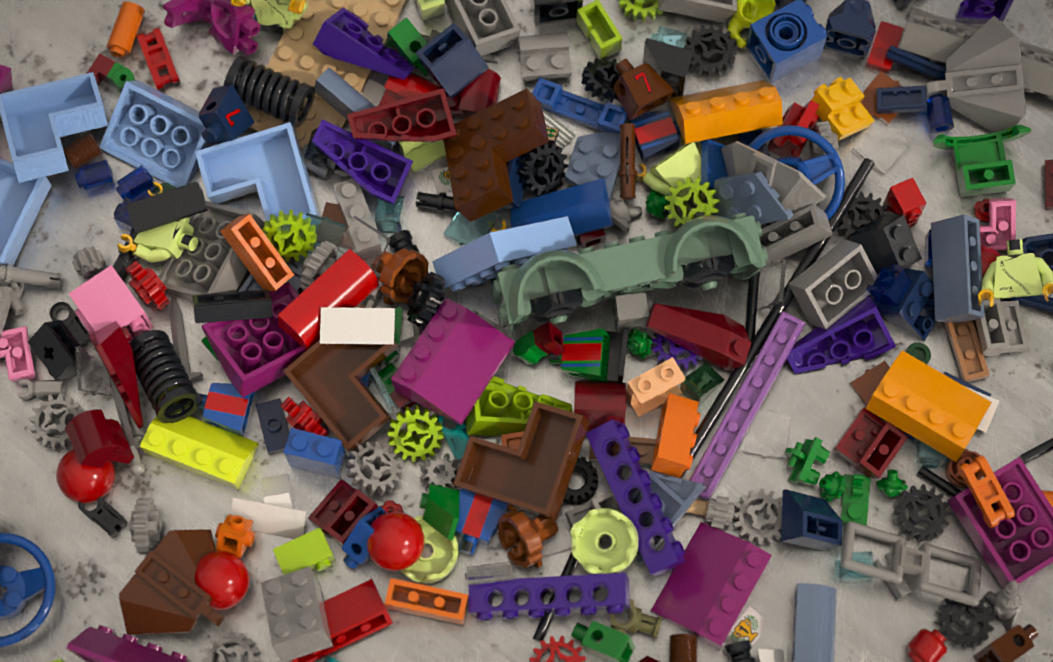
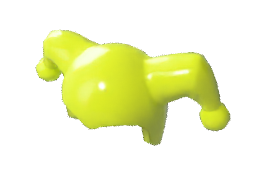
M737 0V11L733 14L727 32H731L730 38L736 39L739 48H745L747 45V40L741 38L740 32L745 28L749 29L750 24L775 11V0Z

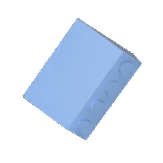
M137 80L126 81L99 148L178 188L189 184L199 168L195 151L211 147L213 143L205 141L202 137L205 127L199 119L200 111Z

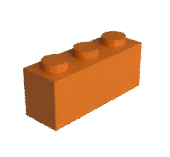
M250 214L238 216L220 231L263 290L276 291L294 276Z
M669 393L662 406L650 470L681 478L685 469H690L693 455H690V448L693 449L697 434L693 433L694 427L698 426L701 415L700 412H697L698 401Z
M390 578L384 604L386 609L464 625L469 597L468 594Z

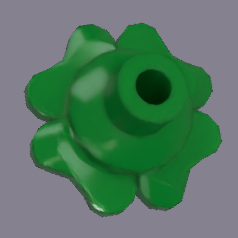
M652 190L650 195L647 196L646 210L652 216L664 219L665 215L668 214V210L664 209V206L670 205V201L666 200L665 196L662 197L660 193Z
M636 328L633 332L628 333L627 348L633 356H639L641 359H644L646 355L651 354L652 338L647 332H641Z
M894 469L887 471V477L876 481L878 489L882 490V493L889 497L900 496L903 490L908 489L906 481L898 478V471Z
M837 471L832 474H826L819 481V486L821 487L820 496L825 498L827 502H831L833 499H840L845 491V477Z

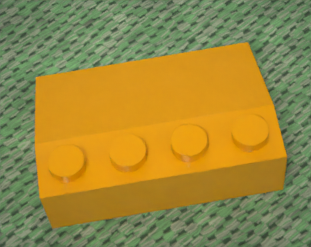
M764 80L669 98L670 107L686 144L783 125L782 99L776 87Z
M902 350L873 393L866 409L957 462L992 402Z

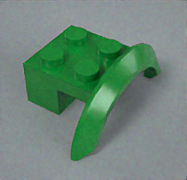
M1015 125L1002 131L976 136L950 137L940 134L934 139L933 147L941 150H952L960 197L1006 192L1011 190L1016 181L1012 160H1006L1003 143L1026 136L1031 132V129L1023 125Z

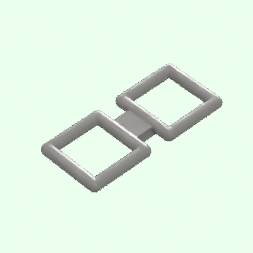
M852 521L845 524L841 556L842 568L895 584L902 582L903 573L918 577L917 587L922 592L973 607L979 604L981 561L978 558L927 543L922 544L920 550L905 546L906 539L903 536ZM855 533L895 545L893 570L888 571L852 560ZM930 555L970 567L969 594L929 583Z

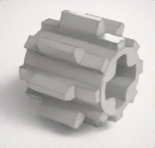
M93 246L78 250L73 256L75 261H72L79 276L82 275L84 279H91L104 270L103 265L106 264L100 250H96Z
M717 495L716 499L710 498L705 518L706 522H711V527L724 529V525L731 526L735 503L729 502V497Z

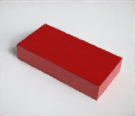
M884 21L880 22L866 67L889 74L893 61L886 58V53L890 46L898 48L904 30L903 27Z

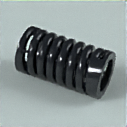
M244 56L236 58L224 81V85L232 84L244 105L255 108L259 112H264L268 116L272 115L275 119H281L284 123L290 122L296 128L300 127L307 118L315 98V88L306 83L300 84L299 80H292L290 76H283L281 72H274L272 68L266 69L265 65H257L255 61ZM307 97L306 106H305V108H302V107H303V104H304V101H305V98Z
M152 330L135 337L129 343L132 348L135 373L158 420L163 423H174L192 415L200 406L201 399L193 387V383L189 379L181 359L174 350L168 334L165 331Z

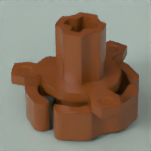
M403 248L393 255L385 251L383 254H379L376 260L372 262V270L381 274L379 281L384 285L381 286L380 291L384 295L383 302L385 304L394 305L395 302L407 304L414 285L417 282L420 283L421 278L425 279L426 273H428L429 262L423 254L415 250L409 251Z
M516 510L502 515L498 520V537L502 548L506 550L514 545L516 546L507 552L509 560L516 566L520 565L524 568L531 565L536 568L543 566V556L540 552L543 549L542 542L559 532L555 520L543 516L530 520L522 511L517 512Z

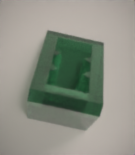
M705 363L685 377V381L681 383L680 389L686 398L698 401L699 407L725 379Z

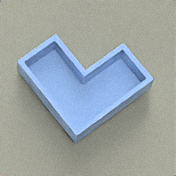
M93 72L0 94V115L19 183L68 171L60 137L108 126Z
M290 122L195 151L206 194L212 203H222L258 191L266 221L270 220L271 214L278 217L280 210L286 215L292 209L293 215L297 216L299 212H302V219L310 217V225L322 222L298 136Z
M1 158L0 265L7 266V263L14 265L52 185L46 176L19 183L13 163Z
M567 216L490 232L432 261L435 273L445 279L443 290L451 288L452 292L467 288L466 285L477 287L485 284L488 280L497 278V273L501 272V268L504 266L517 264V267H520L534 255L550 250L568 251V249L577 244Z

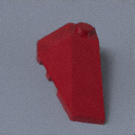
M444 88L347 114L353 139L436 142L457 136Z
M655 303L652 305L646 324L647 328L726 371L745 365L751 345L749 336L744 325L724 314Z
M115 321L88 336L131 417L140 429L144 425L133 353L128 342L132 337L125 325L120 327Z

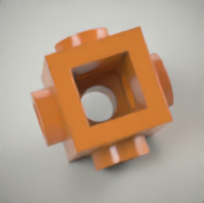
M228 514L225 521L219 523L216 529V551H227L241 559L246 548L251 547L254 542L253 521L242 516Z

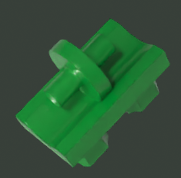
M814 437L813 440L805 439L804 444L797 442L794 449L786 448L784 454L790 458L787 466L793 468L788 481L793 484L803 483L810 486L817 484L820 473L811 468L813 462L815 461L820 465L824 464L830 454L821 445L823 440Z

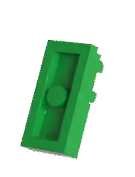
M844 474L845 491L842 493L840 512L842 525L845 526L847 522L852 521L867 526L871 479L865 475Z

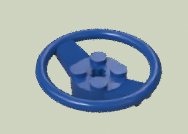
M779 126L757 136L748 145L755 150H758L771 139L791 135L803 137L814 142L826 153L825 155L804 161L799 157L789 156L778 158L777 160L800 171L814 185L832 174L835 175L834 193L830 203L824 210L829 220L838 209L845 189L843 165L834 147L817 132L800 126Z
M0 533V543L13 544L23 548L36 559L40 567L18 572L13 567L0 566V588L7 589V592L3 593V598L0 599V620H10L22 613L20 611L25 607L27 601L43 591L44 597L37 614L26 626L15 633L0 637V647L16 644L33 634L47 618L55 597V576L46 554L29 539L11 533Z

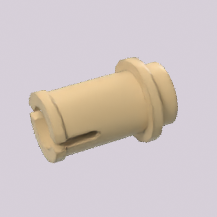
M696 499L686 513L706 517L709 501Z

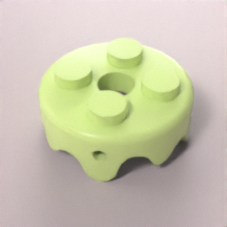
M608 508L590 510L571 528L572 554L584 569L590 573H619L626 569L636 556L638 550L637 530L632 521L619 511ZM608 534L612 538V545L609 549L604 550L600 546V539Z
M417 516L414 518L423 529L425 545H430L433 548V554L428 558L420 556L415 564L407 569L400 570V572L407 579L416 583H435L448 576L453 570L458 558L457 539L455 534L453 540L445 538L422 519L423 516Z

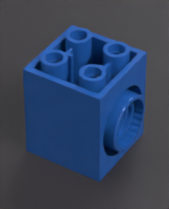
M796 0L750 24L746 47L772 84L821 58L827 33L823 25L818 24L814 19L811 7L808 4L805 5L803 0Z

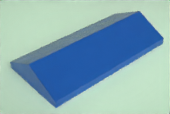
M602 178L521 201L520 208H511V227L514 228L567 216L574 237L612 227L613 220L606 181Z

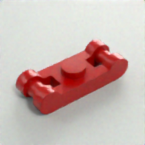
M157 27L152 29L153 32L145 35L141 33L136 36L155 86L159 90L168 83L173 82V84L180 82L161 30ZM157 41V44L148 46L149 43ZM167 68L169 73L160 76L158 71Z

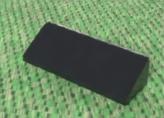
M198 182L127 204V210L135 234L208 211L203 190Z
M269 290L192 296L196 323L272 317V300Z

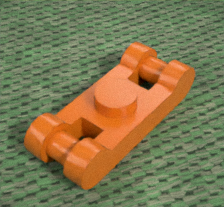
M983 455L975 458L974 462L969 465L965 463L958 467V471L973 494L988 527L993 528L1002 519L1008 520L1015 516L1010 502ZM979 471L984 478L977 480L974 473ZM995 502L999 505V509L996 511L991 507V504Z

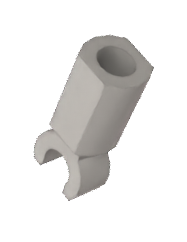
M28 379L18 380L20 386H28V390L25 393H18L20 399L28 400L33 396L48 398V395L58 397L59 394L64 396L63 380H36L35 383Z
M889 552L885 555L888 560L887 566L881 565L878 559L873 562L875 567L892 571L894 557ZM904 575L902 582L899 584L886 581L898 600L913 591Z

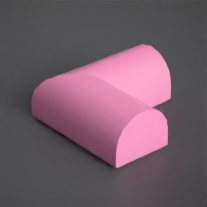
M1004 197L992 198L989 200V225L980 226V244L996 251L1007 250V241L1016 240V200Z
M26 326L5 330L0 337V359H6L8 378L12 382H18L21 379L32 380L36 377L31 346L28 343V328Z

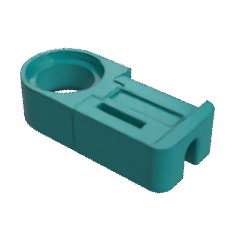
M440 415L439 422H442L443 428L441 431L444 433V438L454 459H458L461 462L469 440L465 424L463 422L462 425L457 424L453 429H447L443 425L445 417Z

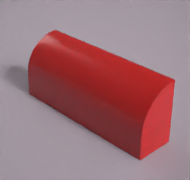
M349 249L278 314L279 327L305 350H308L320 340L321 307H357L379 286L375 273L363 259Z
M372 579L323 602L333 646L292 659V662H314L393 624Z

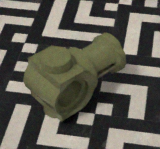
M630 599V609H623L629 615V619L626 622H618L614 617L615 614H610V628L622 633L629 632L635 634L636 631L650 634L654 639H657L663 616L654 617L642 613L641 608L635 607L634 600Z

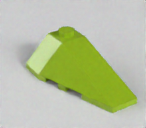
M493 377L466 417L467 435L501 436L503 434L522 432L526 428L535 401L572 412V404L545 394H534L526 391V387L521 385L515 387L504 383V379Z

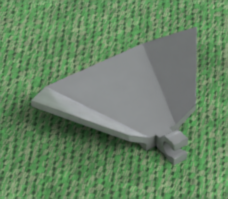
M995 16L946 59V80L927 82L928 92L947 90L951 109L992 132L1002 131L1017 125L1026 114L1020 41Z
M736 141L721 148L728 176L761 171L768 180L769 185L779 194L778 201L786 211L790 209L794 214L827 198L800 171ZM775 222L760 223L761 228H765Z

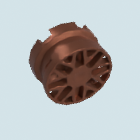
M965 449L957 462L949 459L945 468L946 477L949 482L961 489L968 488L966 481L958 471V467L965 463L968 465L973 463L974 459L981 455L975 451ZM979 471L974 473L977 480H980L983 476Z

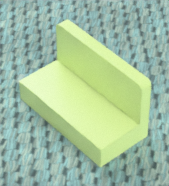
M443 140L436 142L398 141L403 156L413 161L411 165L413 172H417L446 156Z

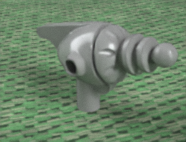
M611 198L609 204L613 226L617 225L625 232H629L630 226L628 224L631 223V217L642 216V208L640 206L629 208L623 199Z
M1012 580L1002 591L996 593L988 591L985 595L986 600L995 606L993 609L994 614L1005 621L1007 632L1015 627L1022 605L1018 583Z

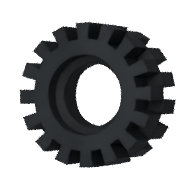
M581 456V458L577 459L573 470L580 472L584 476L585 483L576 490L567 488L563 502L567 501L569 505H573V503L580 505L583 501H589L597 489L598 476L596 467L592 466L593 463L590 460L587 462L585 457Z

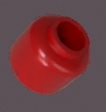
M925 628L921 629L907 644L909 649L907 655L914 662H939L947 653V647L944 645L946 638L936 629H933L931 632Z

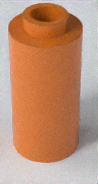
M128 1L122 2L106 45L111 55L118 58L130 55L145 14L144 8L140 5Z

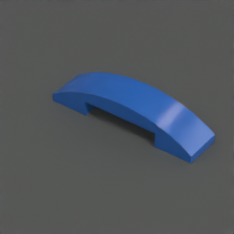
M540 77L532 92L541 103L542 108L590 128L620 133V124H624L628 117L622 107L606 102V105L567 92L562 89V85Z

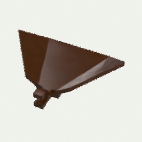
M211 529L169 531L154 551H150L136 568L134 576L119 593L127 635L191 633L201 614L218 627L225 618L209 606L213 597L209 596L195 584V571L200 559L206 554L216 551Z

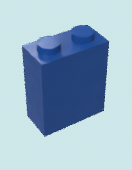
M293 428L290 429L284 449V455L290 467L336 479L341 478L347 457L341 440Z

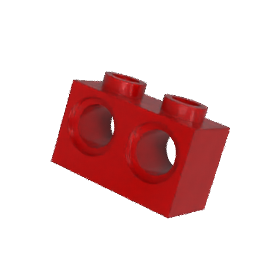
M913 177L891 186L883 202V205L888 206L886 212L891 211L904 215L909 228L918 223L927 204Z

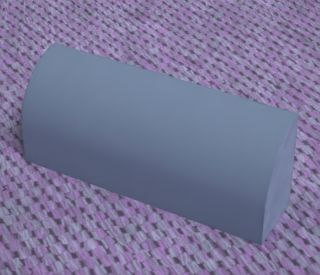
M328 68L316 80L314 86L315 93L347 120V114L376 107L331 68ZM372 140L375 144L390 151L398 143V141Z
M963 214L932 222L931 240L935 321L965 322L984 318V300L981 301V306L978 305V294L982 286L979 219Z
M797 583L795 586L792 662H834L836 588L806 583Z

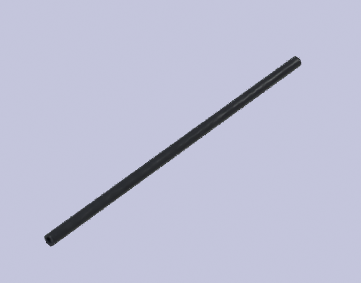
M864 158L845 189L838 209L828 220L832 233H834L874 168L875 163L871 159ZM830 237L809 247L752 339L745 365L733 370L695 432L697 434L693 449L690 448V455H693V459L761 351L781 312H785L792 301L794 294L788 284L816 262ZM686 469L683 472L680 479H682V477L684 476L685 472L687 471Z

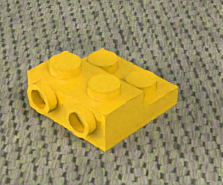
M839 77L829 87L826 84H822L813 92L815 95L811 100L819 104L816 114H818L822 121L829 122L831 131L837 134L838 141L870 127L875 121L861 104V100L865 96L851 78L844 80L842 77Z

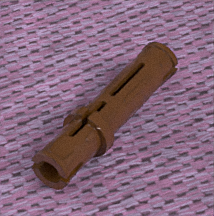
M624 123L620 124V171H618L621 188L620 198L632 200L636 199L635 177L638 176V171L635 170V124ZM627 139H628V158H627ZM627 165H629V184H627Z

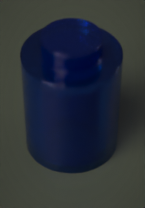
M943 94L930 96L929 100H927L926 111L930 132L944 133L952 130L954 122L949 98Z
M108 160L78 168L79 173L75 174L78 187H84L86 192L115 183Z
M140 165L117 181L119 186L116 190L123 200L128 198L132 202L153 188L155 181L147 169Z

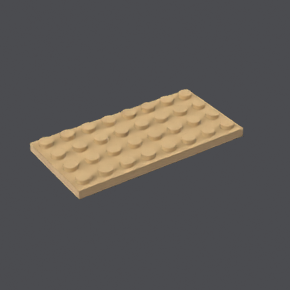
M306 0L308 9L300 20H295L293 27L286 28L266 69L272 68L274 72H281L283 76L288 75L292 80H299L300 84L306 83L314 87L316 80L328 68H331L362 94L373 70L326 56L312 44L324 21L344 7L369 25L367 30L373 36L380 35L384 39L383 45L386 46L387 33L396 26L408 0ZM316 93L307 118L300 127H294L301 151L308 144L312 130L319 127L322 119L342 129L345 128L348 122L345 117ZM307 97L305 98V101H304V104H303V107H302V108H305V106H306ZM246 105L247 110L255 121L247 129L256 133L286 124L281 119H275L272 115L268 116L264 112H259L255 108H250Z

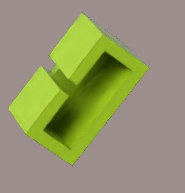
M595 0L577 10V24L587 40L590 39V45L600 61L604 57L607 58L622 50L623 38L599 0Z
M321 527L272 549L284 575L310 566L314 570L322 571L330 567L332 561H335Z

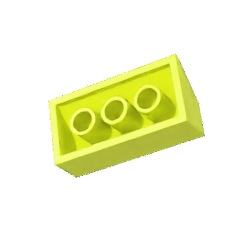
M156 416L150 423L140 444V448L147 455L238 491L259 446L258 442L191 416L174 423H163Z

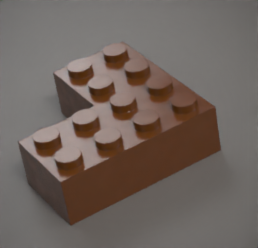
M527 88L455 123L457 136L443 140L455 209L470 222L514 202L506 162L549 142L542 105Z
M361 304L358 308H368V307H366V306H364L363 304ZM319 340L283 370L349 451H354L357 445H362L393 419L361 379L400 347L395 340L394 344H320Z
M535 401L518 450L470 436L453 485L460 490L463 489L524 511L557 520L590 422L583 415Z

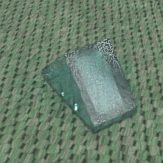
M397 196L394 205L379 199L375 214L378 233L395 234L403 230L405 196Z

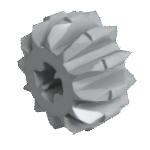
M436 453V461L434 462L431 458H426L428 466L420 467V471L424 473V475L420 476V482L426 483L424 486L425 491L428 490L429 484L457 490L453 483L459 469L457 467L459 464L458 459L450 461V454L448 453L444 455V459H440L439 453ZM441 470L445 471L447 476L446 478L443 476L442 480L438 479L436 474L437 472L440 474Z

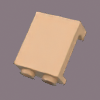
M672 357L628 381L626 400L637 419L662 407L669 393L682 396L683 393L678 384L684 382L685 377L674 358Z

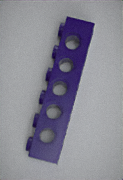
M612 419L587 432L586 436L622 514L632 521L637 530L638 548L650 574L660 575L686 562L683 557L685 550L680 541H676L672 534L674 530L673 524L667 516H664L661 507H663L659 495L653 493L650 487L652 483L650 475L645 469L642 470L639 460H641L640 454L635 446H631L628 440L630 433L626 425ZM618 443L620 445V452L618 455L613 456L612 446ZM626 466H629L631 475L625 480L622 476V471ZM637 489L642 492V499L638 503L633 499V494ZM647 513H651L653 516V522L649 527L644 523V517ZM659 536L664 540V547L661 550H657L655 547V541Z
M626 573L469 581V613L477 617V620L482 621L492 620L493 616L503 615V619H517L518 614H528L530 618H542L544 613H555V616L565 617L570 616V612L581 611V615H596L598 610H607L608 614H621L623 609H630L629 577ZM607 589V597L602 601H597L595 599L597 591ZM575 590H580L581 598L577 602H570V594ZM550 591L554 592V600L549 604H545L543 601L544 595ZM522 593H528L529 599L527 603L518 605V597ZM497 594H502V603L498 606H493V597Z

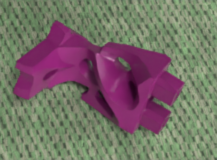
M171 0L163 4V9L167 11L164 24L170 28L184 23L191 25L198 20H204L212 25L209 33L231 54L234 55L242 51L248 56L257 50L258 43L252 37L258 34L261 24L254 20L255 10L251 6H234L230 4V0Z

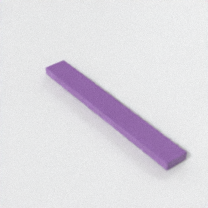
M784 311L781 312L689 480L706 486L699 495L700 498L709 501L802 332L805 326L804 321Z

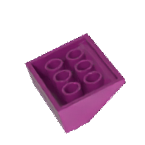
M289 282L283 284L276 291H269L272 300V317L207 322L202 325V330L228 379L242 398L285 376L286 374L283 370L307 351L281 329L278 324V314L299 296Z
M445 298L391 378L396 393L462 425L515 342L468 308Z
M1020 457L993 472L1014 510V517L1008 520L1002 519L993 528L988 527L969 487L947 500L1003 589L1010 581L1014 580L1019 584L1053 563V508ZM997 502L991 504L994 511L999 509Z
M700 522L685 549L683 557L686 562L674 568L650 612L657 616H663L665 621L688 634L696 635L697 639L719 651L772 555L748 541Z
M99 625L98 629L89 626L71 640L66 647L67 650L87 662H188L186 661L187 656L174 651H172L171 655L161 652L163 648L149 642L147 646L137 643V638L127 634H123L122 638L113 635L114 630Z

